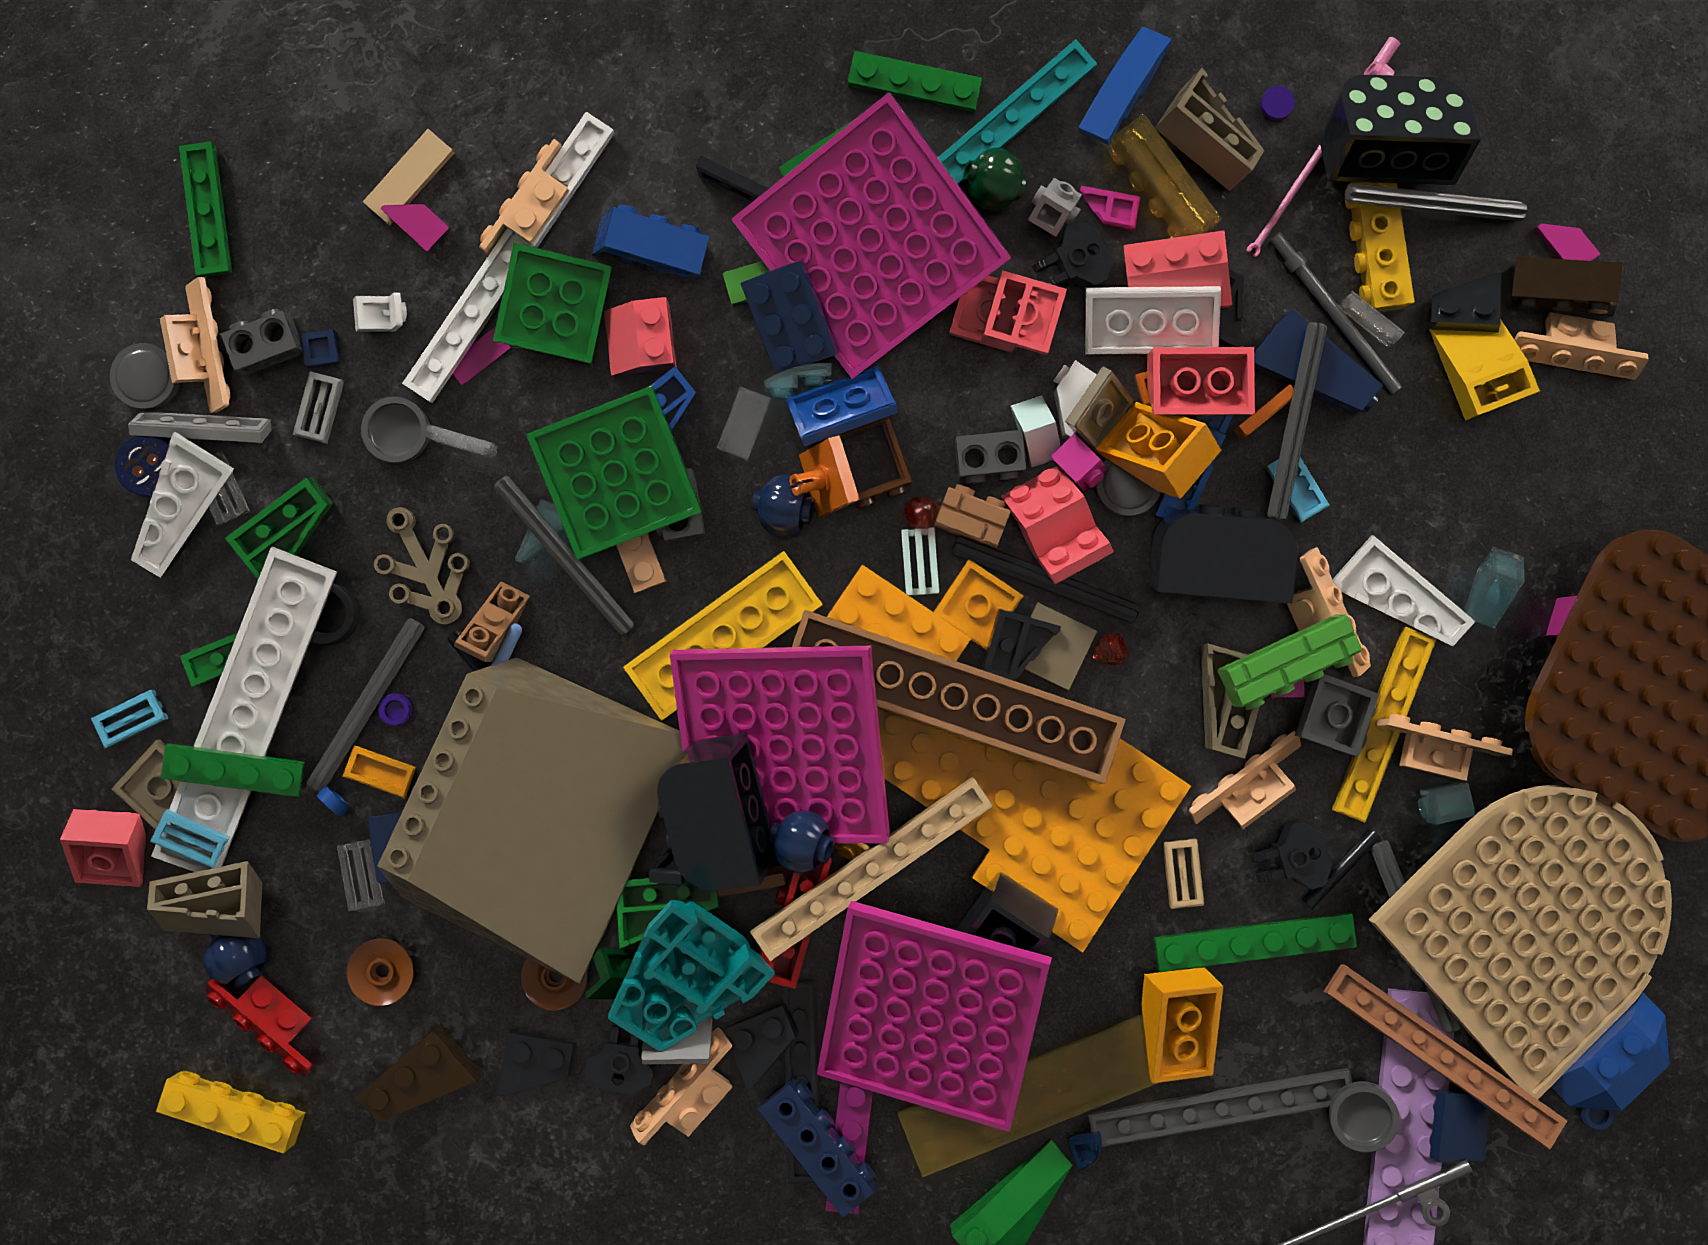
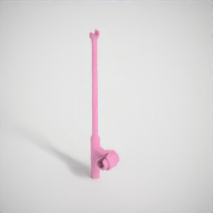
M1389 37L1363 75L1394 76V70L1387 63L1399 47L1400 42L1394 37ZM1320 145L1256 241L1247 247V252H1251L1252 248H1255L1253 257H1257L1260 254L1261 245L1321 158L1322 151Z

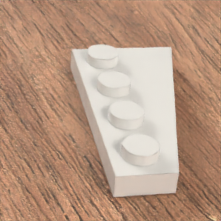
M174 432L131 560L161 578L234 468Z
M1373 535L1370 536L1332 579L1341 592L1451 646H1454L1476 622Z

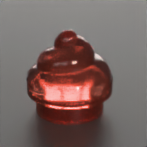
M922 495L913 497L910 502L905 504L906 519L913 528H927L934 522L940 505Z
M1108 633L1101 637L1099 645L1095 648V654H1093L1095 660H1100L1112 666L1122 664L1123 659L1129 656L1126 643L1119 633L1115 635Z

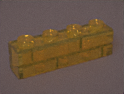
M1145 114L1136 118L1114 135L1110 143L1111 148L1109 149L1111 157L1118 165L1124 164L1131 173L1128 176L1131 184L1138 192L1143 190L1150 199L1148 202L1150 210L1157 218L1162 216L1170 226L1167 228V231L1171 238L1209 233L1218 226L1222 218Z

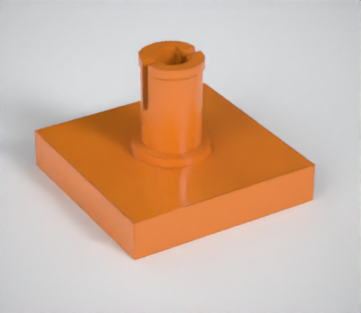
M840 436L828 438L799 454L804 473L790 476V486L800 484L791 490L796 496L810 492L811 496L815 498V509L818 517L829 515L860 500Z

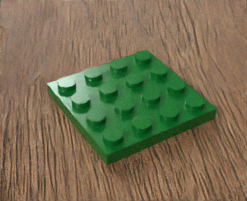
M653 385L526 434L577 560L702 512L699 500Z

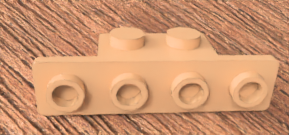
M555 139L550 145L546 144L541 148L536 157L537 164L531 172L527 171L523 174L517 185L519 190L512 199L508 198L502 204L499 210L500 217L493 226L489 225L480 237V242L482 243L479 248L487 256H489L507 228L533 245L570 192L568 187L545 172L562 148L561 144Z
M197 277L185 287L190 314L164 315L160 318L172 383L204 382L210 413H217L229 406L230 388L225 383L223 374L224 357L218 348L216 338L218 326L212 317L210 307L212 301L211 292L206 286L205 278Z
M1552 312L1549 313L1545 320L1546 336L1521 331L1517 333L1514 339L1526 359L1530 362L1632 380L1637 379L1649 361L1648 354L1617 348L1614 323Z
M1317 547L1310 549L1300 557V562L1312 587L1294 592L1293 603H1287L1299 631L1335 614L1347 615L1362 648V652L1352 656L1354 661L1348 667L1354 678L1361 676L1371 666L1369 652L1361 644L1356 633L1355 621L1348 615L1343 604L1342 592L1332 580L1328 561L1321 555Z
M1390 714V717L1387 719L1377 720L1376 726L1406 733L1400 766L1459 781H1467L1473 750L1494 756H1512L1513 749L1503 747V741L1482 737V740L1479 741L1471 739L1472 733L1452 729L1451 733L1440 731L1441 725L1430 722H1421L1420 726L1409 723V717L1398 714Z
M1293 731L1288 736L1286 734L1279 736L1273 741L1271 748L1264 754L1252 756L1245 763V768L1234 775L1232 773L1225 776L1219 782L1217 789L1210 794L1204 793L1197 797L1189 809L1192 820L1198 824L1223 805L1239 826L1245 829L1296 791L1295 785L1277 765L1301 747L1300 737L1295 736L1296 732Z
M717 1027L711 1034L710 1062L707 1064H681L675 1075L666 1085L658 1090L651 1102L635 1116L634 1121L630 1124V1128L638 1143L645 1145L665 1122L689 1137L732 1089L733 1086L730 1081L713 1069L732 1047L731 1042L720 1028Z

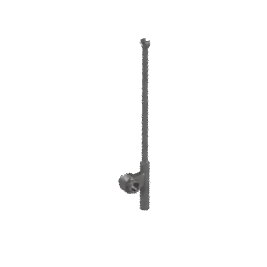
M1464 1160L1399 1188L1395 1194L1278 1245H1299L1396 1202H1405L1415 1197H1418L1420 1201L1421 1213L1425 1221L1435 1227L1443 1226L1450 1218V1209L1439 1198L1435 1188L1466 1176L1473 1171L1468 1161ZM1434 1206L1441 1208V1214L1436 1218L1430 1216V1210Z

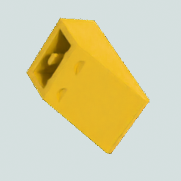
M1501 319L1499 332L1429 329L1465 421L1540 392L1528 360Z

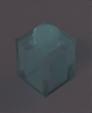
M1453 782L1420 790L1421 799H1418V806L1422 817L1426 818L1428 823L1441 824L1476 815L1468 783Z

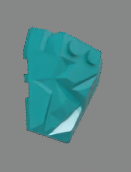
M670 900L648 924L608 1013V1018L659 1052H663L698 1031L696 1025L711 1016L716 1020L725 1015L724 1009L741 999L742 1003H745L752 999L775 973L764 958L750 948L748 940L742 934L693 901L684 904L682 901Z

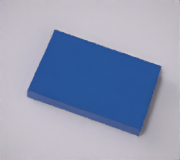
M879 366L862 371L853 379L848 376L786 399L804 446L898 413L896 403Z

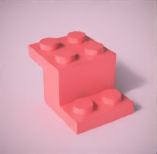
M1003 270L1000 278L988 275L959 298L949 335L1012 353L1016 346L1047 355L1067 289Z
M1058 465L1043 471L1040 475L1022 485L1015 486L1011 491L1001 496L1002 500L1006 503V508L1011 510L1010 513L1018 522L1029 550L1054 584L1061 582L1114 552L1108 539L1096 526L1085 496Z

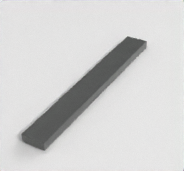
M1344 1068L1087 1113L1090 1132L1100 1131L1102 1147L1330 1108L1335 1094L1342 1087L1352 1083L1350 1070Z

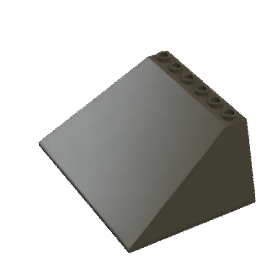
M517 657L468 673L377 867L404 900L581 984L593 959V954L596 952L615 911L618 899L625 889V884L630 878L659 814L658 783L665 771L683 752L680 731Z

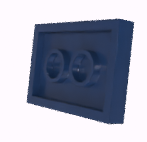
M803 259L740 283L776 376L839 353Z

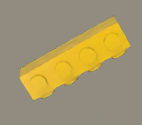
M1350 183L1359 185L1397 188V183ZM1345 200L1346 207L1351 209L1353 221L1350 222L1349 230L1352 241H1356L1357 246L1354 264L1356 272L1361 273L1362 286L1359 288V298L1362 306L1365 305L1367 314L1406 309L1415 301L1401 209L1350 204Z
M180 1071L166 1080L156 1110L158 1113L283 1154L295 1145L306 1113L295 1109L290 1104L283 1102L275 1103L264 1099L260 1094L242 1092L233 1089L229 1084L217 1081L211 1082L200 1078L196 1073Z

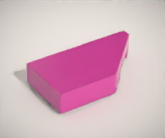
M1086 186L1080 187L1079 193L1082 194L1081 197L1102 226L1134 231L1140 196Z
M424 204L383 205L380 208L426 252L449 228Z
M1540 224L1533 229L1557 259L1592 261L1600 255L1599 251L1580 228Z

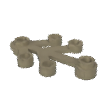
M403 507L392 509L387 515V525L391 531L400 534L416 567L397 562L392 556L383 554L375 559L374 568L380 574L389 575L392 573L424 583L431 596L412 592L404 584H395L390 588V599L398 604L409 603L429 609L430 616L437 623H454L462 613V603L457 593L463 574L470 567V561L466 555L461 553L451 555L448 560L451 572L443 589L438 576L448 545L454 540V529L446 524H439L434 528L433 538L435 543L428 560L413 531L416 524L414 514ZM402 514L405 521L403 525L396 526L394 519L397 515ZM443 528H447L449 531V537L446 540L439 538V531ZM458 557H462L464 560V566L461 569L454 567V560ZM383 559L390 561V568L386 571H383L380 567ZM398 588L405 590L406 594L402 600H398L395 596ZM446 601L450 605V610L448 613L442 614L439 607L442 602Z

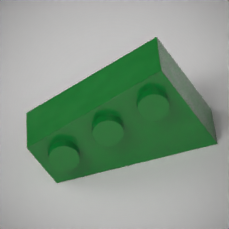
M313 477L305 478L225 539L254 576L259 579L270 548L275 547L297 556L333 505V502Z
M649 878L627 880L624 886L625 889L622 891L617 902L619 949L641 942L648 924L670 900L682 901L684 904L693 901L706 911L711 912L722 907V898L718 897L717 890H703L693 886L686 880L682 885L649 882Z

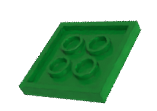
M513 243L493 342L591 364L612 266Z

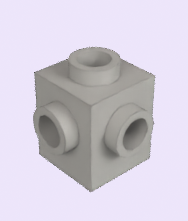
M1053 178L1047 188L1041 185L1031 203L1036 206L1028 220L1056 237L1065 223L1069 225L1076 219L1081 210L1076 205L1082 194L1075 191L1074 187L1069 183Z

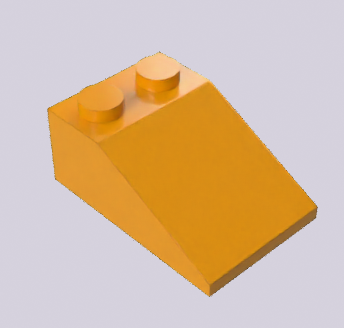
M1135 402L1096 447V451L1100 455L1150 487L1179 499L1183 497L1222 451L1206 423L1180 415H1153L1151 406Z
M1205 967L1144 974L1141 1005L1149 1075L1152 1083L1213 1075L1223 985Z

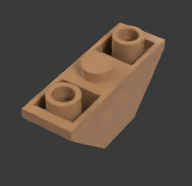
M500 582L455 641L454 647L484 662H493L509 627L512 624H517L530 596Z

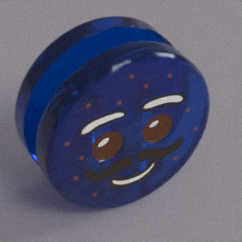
M136 436L125 442L118 451L115 460V471L120 483L134 494L152 498L170 442L153 436Z

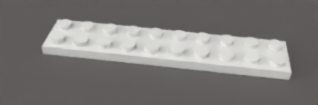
M275 547L270 548L194 747L266 756L337 571ZM181 781L179 783L169 810L230 836L215 868L222 867L251 791ZM169 821L167 822V824L172 825V826H174V827H176V828H179V829H181V830H183V831H186V832H188V833H190V834H192V835H195V836H197V837H199V838H202V839H204V840H206V841H209V842H211V843H213V844H216V845L218 844L217 842H215V841H213V840H210V839H208V838H206V837H203V836H201V835H199V834H196V833H194V832H192V831H189V830H187V829H185V828H183V827H180V826H178V825H176V824H173V823H171V822H169ZM164 831L162 833V836L210 857L213 855L212 852L199 846L190 844ZM157 844L151 857L193 872L212 869Z

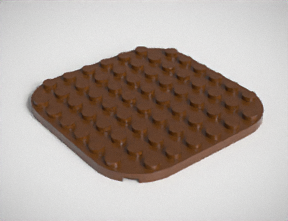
M1641 529L1635 530V532L1624 537H1617L1595 559L1531 691L1525 713V731L1530 733L1533 747L1530 749L1532 756L1548 775L1567 786L1598 793L1595 800L1615 810L1612 808L1614 802L1623 805L1646 826L1650 833L1676 842H1692L1708 836V555L1672 533Z

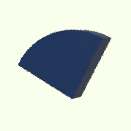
M1100 1131L1076 1134L1067 1139L1078 1171L1086 1169L1098 1159L1102 1150Z

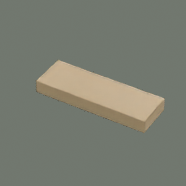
M427 129L366 197L363 203L390 226L394 221L380 208L383 205H409L452 157L454 151Z

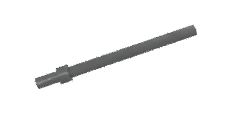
M1281 232L1273 237L1270 241L1286 260L1284 265L1291 274L1293 272L1297 274L1389 393L1392 395L1402 387L1401 384L1305 264L1307 260L1300 251L1296 252Z

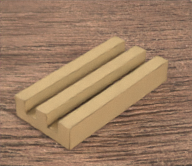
M1197 839L1162 842L1170 908L1203 906L1204 897ZM1184 847L1190 848L1195 899L1191 900L1189 898ZM1175 848L1177 850L1181 901L1177 900L1172 849Z

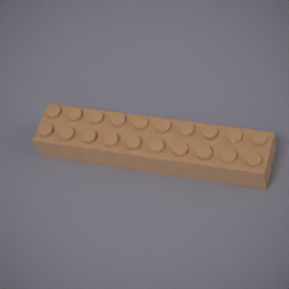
M804 610L792 647L871 646L877 709L1097 784H1105L1126 719Z

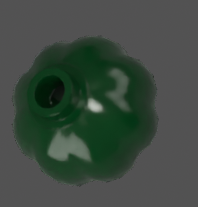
M995 147L983 151L975 161L969 160L963 172V178L968 181V193L971 199L980 207L990 211L1005 209L1014 200H1019L1026 187V176L1023 175L1021 162L1013 153L1003 148Z

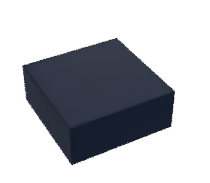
M334 329L301 334L304 361L307 368L341 364L337 332Z

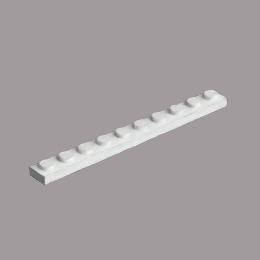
M585 112L545 171L568 187L570 192L533 245L510 229H506L402 384L429 402H434L501 303L513 243L538 248L615 134L612 128L588 112Z

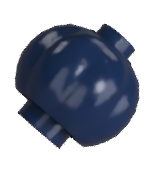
M788 474L778 475L770 479L761 491L754 492L752 499V510L757 511L761 525L768 533L777 537H789L801 531L804 523H811L814 513L815 498L809 497V492L799 496L794 495L791 489L798 487L800 484L790 486L789 479L791 475Z
M795 811L787 815L781 823H774L769 835V841L774 843V852L778 863L783 868L794 873L810 872L817 869L820 863L826 864L834 847V838L830 837L828 823L823 817L812 811Z
M210 935L213 941L205 950L203 958L204 968L210 979H213L221 986L228 987L235 984L237 989H240L254 982L262 975L259 969L266 963L267 951L261 937L248 938Z

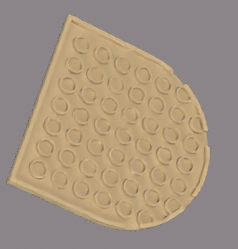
M1546 785L1523 789L1491 803L1457 831L1368 919L1514 1084L1537 1100L1639 998L1652 978L1648 974L1654 965L1657 955H1663L1671 922L1672 897L1670 881L1665 879L1661 862L1664 860L1663 855L1646 826L1623 805L1614 802L1612 808L1615 810L1595 800L1598 793L1566 785Z

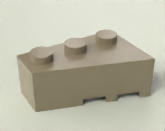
M1208 643L1201 644L1205 748L1245 759L1259 707L1246 710L1245 707L1233 706L1225 690L1226 687L1219 676L1218 669L1247 655Z

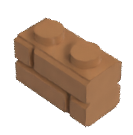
M957 484L955 489L948 487L934 527L996 549L1011 511L1004 508L1006 503L987 496L986 501L974 497L975 491Z

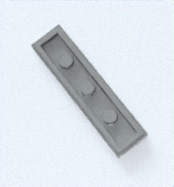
M140 411L128 424L129 435L171 438L172 434L176 432L188 439L262 443L271 432V420L264 418Z

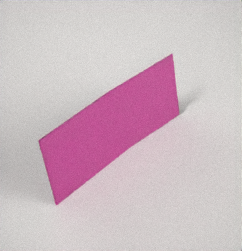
M495 327L471 345L453 372V375L461 385L511 348L509 345L493 342Z

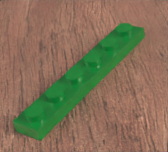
M1351 913L1153 937L1159 972L1357 947L1353 914Z

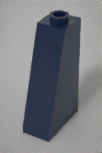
M1290 309L1254 350V371L1284 385H1291L1294 388L1309 322L1293 309ZM1325 337L1313 397L1352 415L1363 409L1368 412L1380 399V396L1376 393L1383 385Z

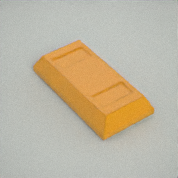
M354 745L343 777L405 799L417 767Z

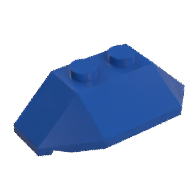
M1642 992L1631 1007L1551 1088L1570 1107L1622 1111L1670 1065L1665 1015Z

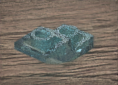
M832 363L808 364L782 371L765 380V391L772 392L771 397L791 398V393L799 392V380H805V385L824 386L825 381H832Z

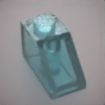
M1492 546L1477 570L1464 612L1477 623L1495 628L1525 582L1524 557Z

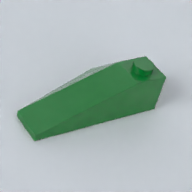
M1050 1138L950 1224L953 1238L959 1245H1025L1073 1166L1072 1163Z

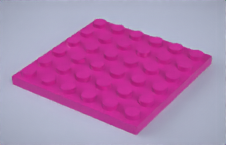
M889 92L731 219L770 271L800 259L804 260L839 351L834 356L851 379L1011 258Z
M871 646L673 650L670 653L682 751L691 743L700 739L747 733L771 828L774 823H781L787 815L795 811L806 810L815 812L825 819L830 827V837L834 838V843L889 842L890 828Z
M851 901L845 919L817 1075L1010 1132L1052 957Z

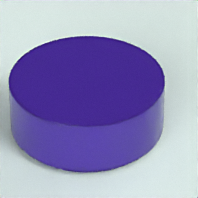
M1284 86L1269 88L1260 100L1262 114L1271 121L1284 120L1292 112L1295 105L1292 92Z
M393 693L381 700L378 713L385 724L389 726H402L411 720L414 707L412 701L406 695Z

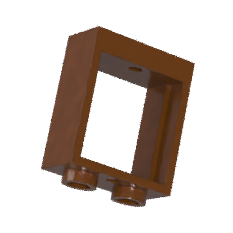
M889 416L832 436H840L841 440L881 426L899 475V479L859 492L860 500L850 504L849 507L855 504L857 509L868 507L876 503L875 497L887 493L888 498H893L906 493V486L911 485L912 481Z

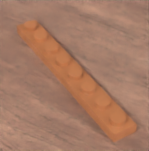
M1342 964L1339 966L1323 993L1547 1149L1552 1148L1567 1123L1566 1119L1348 966Z

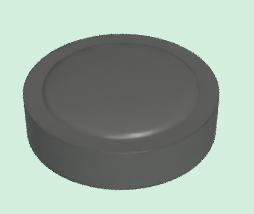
M138 343L130 345L115 357L111 365L110 383L115 395L123 403L136 409L145 411L160 409L170 403L179 390L180 383H172L166 351L153 344Z
M386 397L375 402L366 411L361 424V435L366 448L375 457L388 463L402 464L414 460L425 450L430 438V423L425 412L414 402L402 397Z
M1106 459L1103 462L1108 470L1104 473L1102 481L1094 488L1099 502L1106 510L1118 516L1132 517L1144 513L1156 503L1161 492L1150 487L1110 460Z
M1364 1081L1353 1082L1342 1087L1331 1101L1329 1119L1336 1137L1348 1148L1359 1152H1373L1387 1146L1395 1137L1399 1128V1112L1393 1098L1379 1085Z

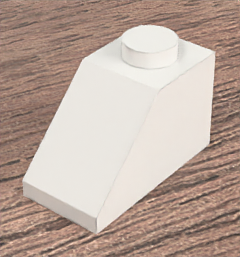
M1076 360L1070 368L1064 364L1054 379V382L1059 384L1053 393L1061 435L1066 441L1074 432L1065 420L1097 375Z

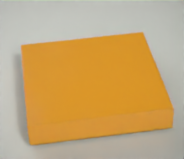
M969 559L934 613L971 637V641L987 650L998 608L1013 612L1024 595Z

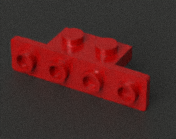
M262 975L238 1000L213 979L207 983L206 993L208 994V1001L217 1009L222 1010L225 1008L233 1015L232 1021L245 1032L250 1030L259 1037L257 1042L264 1050L269 1053L275 1051L284 1059L282 1061L283 1065L295 1075L301 1073L306 1077L311 1072L312 1063L289 1044L310 1023L312 1018Z

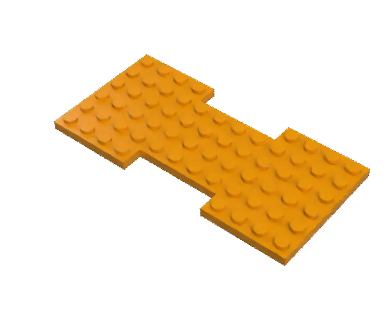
M864 565L859 568L827 616L828 618L957 661L971 640V637ZM877 709L884 779L928 808L973 777L992 804V807L959 829L989 849L971 878L987 887L998 872H1002L1057 907L1058 914L1052 932L1082 953L1191 787V785L1121 738L1119 739L1105 784H1097Z

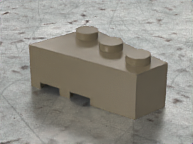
M1201 68L1180 89L1155 129L1230 191L1254 169L1265 150L1239 117L1236 120L1224 106V103L1227 101L1221 92L1217 95L1205 80L1208 74Z
M248 861L150 881L147 910L163 931L260 938L262 881Z

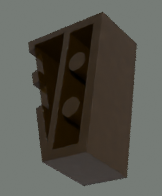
M1517 257L1512 289V303H1517L1518 307L1523 309L1547 307L1557 311H1577L1614 316L1618 302L1622 263Z
M440 1024L356 1096V1098L378 1123L473 1084L484 1073L445 1027Z

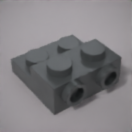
M1324 674L1321 678L1312 681L1295 736L1344 754L1359 757L1360 751L1366 744V732L1370 720L1377 710L1376 701L1379 694Z

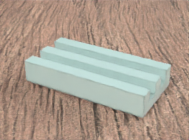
M934 527L901 530L906 594L908 596L939 594ZM928 535L932 586L928 588L925 586L922 536ZM915 536L919 585V588L912 589L909 537Z

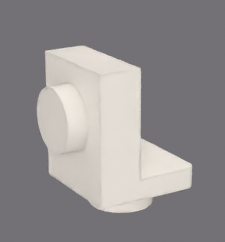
M392 293L390 296H356L353 298L356 331L395 332L406 321V304L401 302L400 293Z

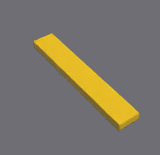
M1408 627L1402 628L1377 692L1379 694L1376 701L1377 710L1371 718L1366 732V744L1360 751L1359 757L1352 756L1333 805V811L1360 822H1366L1400 735L1398 731L1376 726L1377 720L1387 719L1390 717V714L1407 716L1437 640L1436 638Z

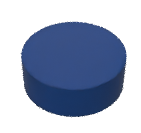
M324 786L316 795L329 809L340 817L349 810V804L328 786Z

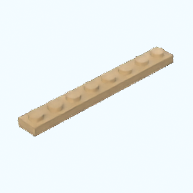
M971 777L893 831L889 836L888 843H876L750 931L769 961L773 960L846 909L851 901L856 902L988 810L992 807V804L976 780Z

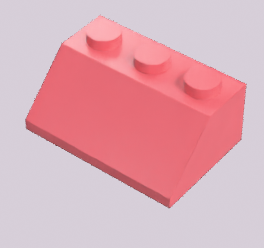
M1224 230L1124 245L1128 287L1220 286V308L1233 307Z
M1153 347L1147 354V386L1152 414L1254 415V347Z

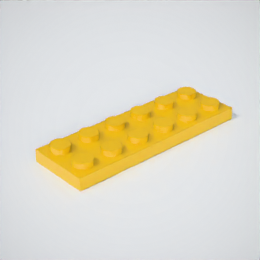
M783 551L623 668L661 721L677 711L670 653L673 650L764 648L799 623L804 610L814 612L823 604L785 551Z

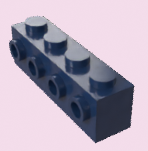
M793 1078L763 1102L758 1110L839 1214L844 1217L875 1192L877 1176L866 1162L861 1164L854 1155L856 1150L850 1140L844 1135L840 1137L834 1130L833 1126L835 1124L831 1116L824 1109L819 1111L812 1102L813 1095L809 1088L803 1082L798 1084Z

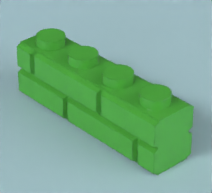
M1335 614L1219 668L1218 673L1223 685L1226 687L1225 690L1231 704L1251 710L1265 703L1264 697L1275 693L1276 696H1281L1295 689L1293 684L1302 679L1305 682H1311L1324 676L1323 670L1332 665L1334 668H1341L1351 664L1354 661L1352 656L1362 652V648L1357 636L1354 634L1349 617L1345 614Z

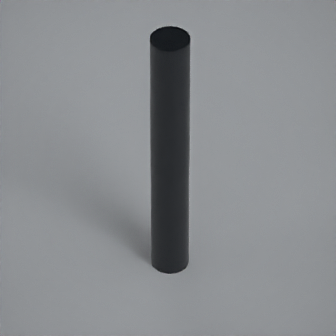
M1370 829L1330 871L1325 886L1313 889L1303 899V902L1313 910L1380 839V836Z

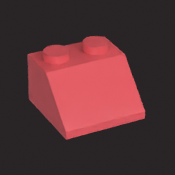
M666 297L635 300L604 311L612 377L671 370L674 366L677 368L670 305Z
M73 809L60 842L74 882L141 887L144 873L146 832L140 814Z

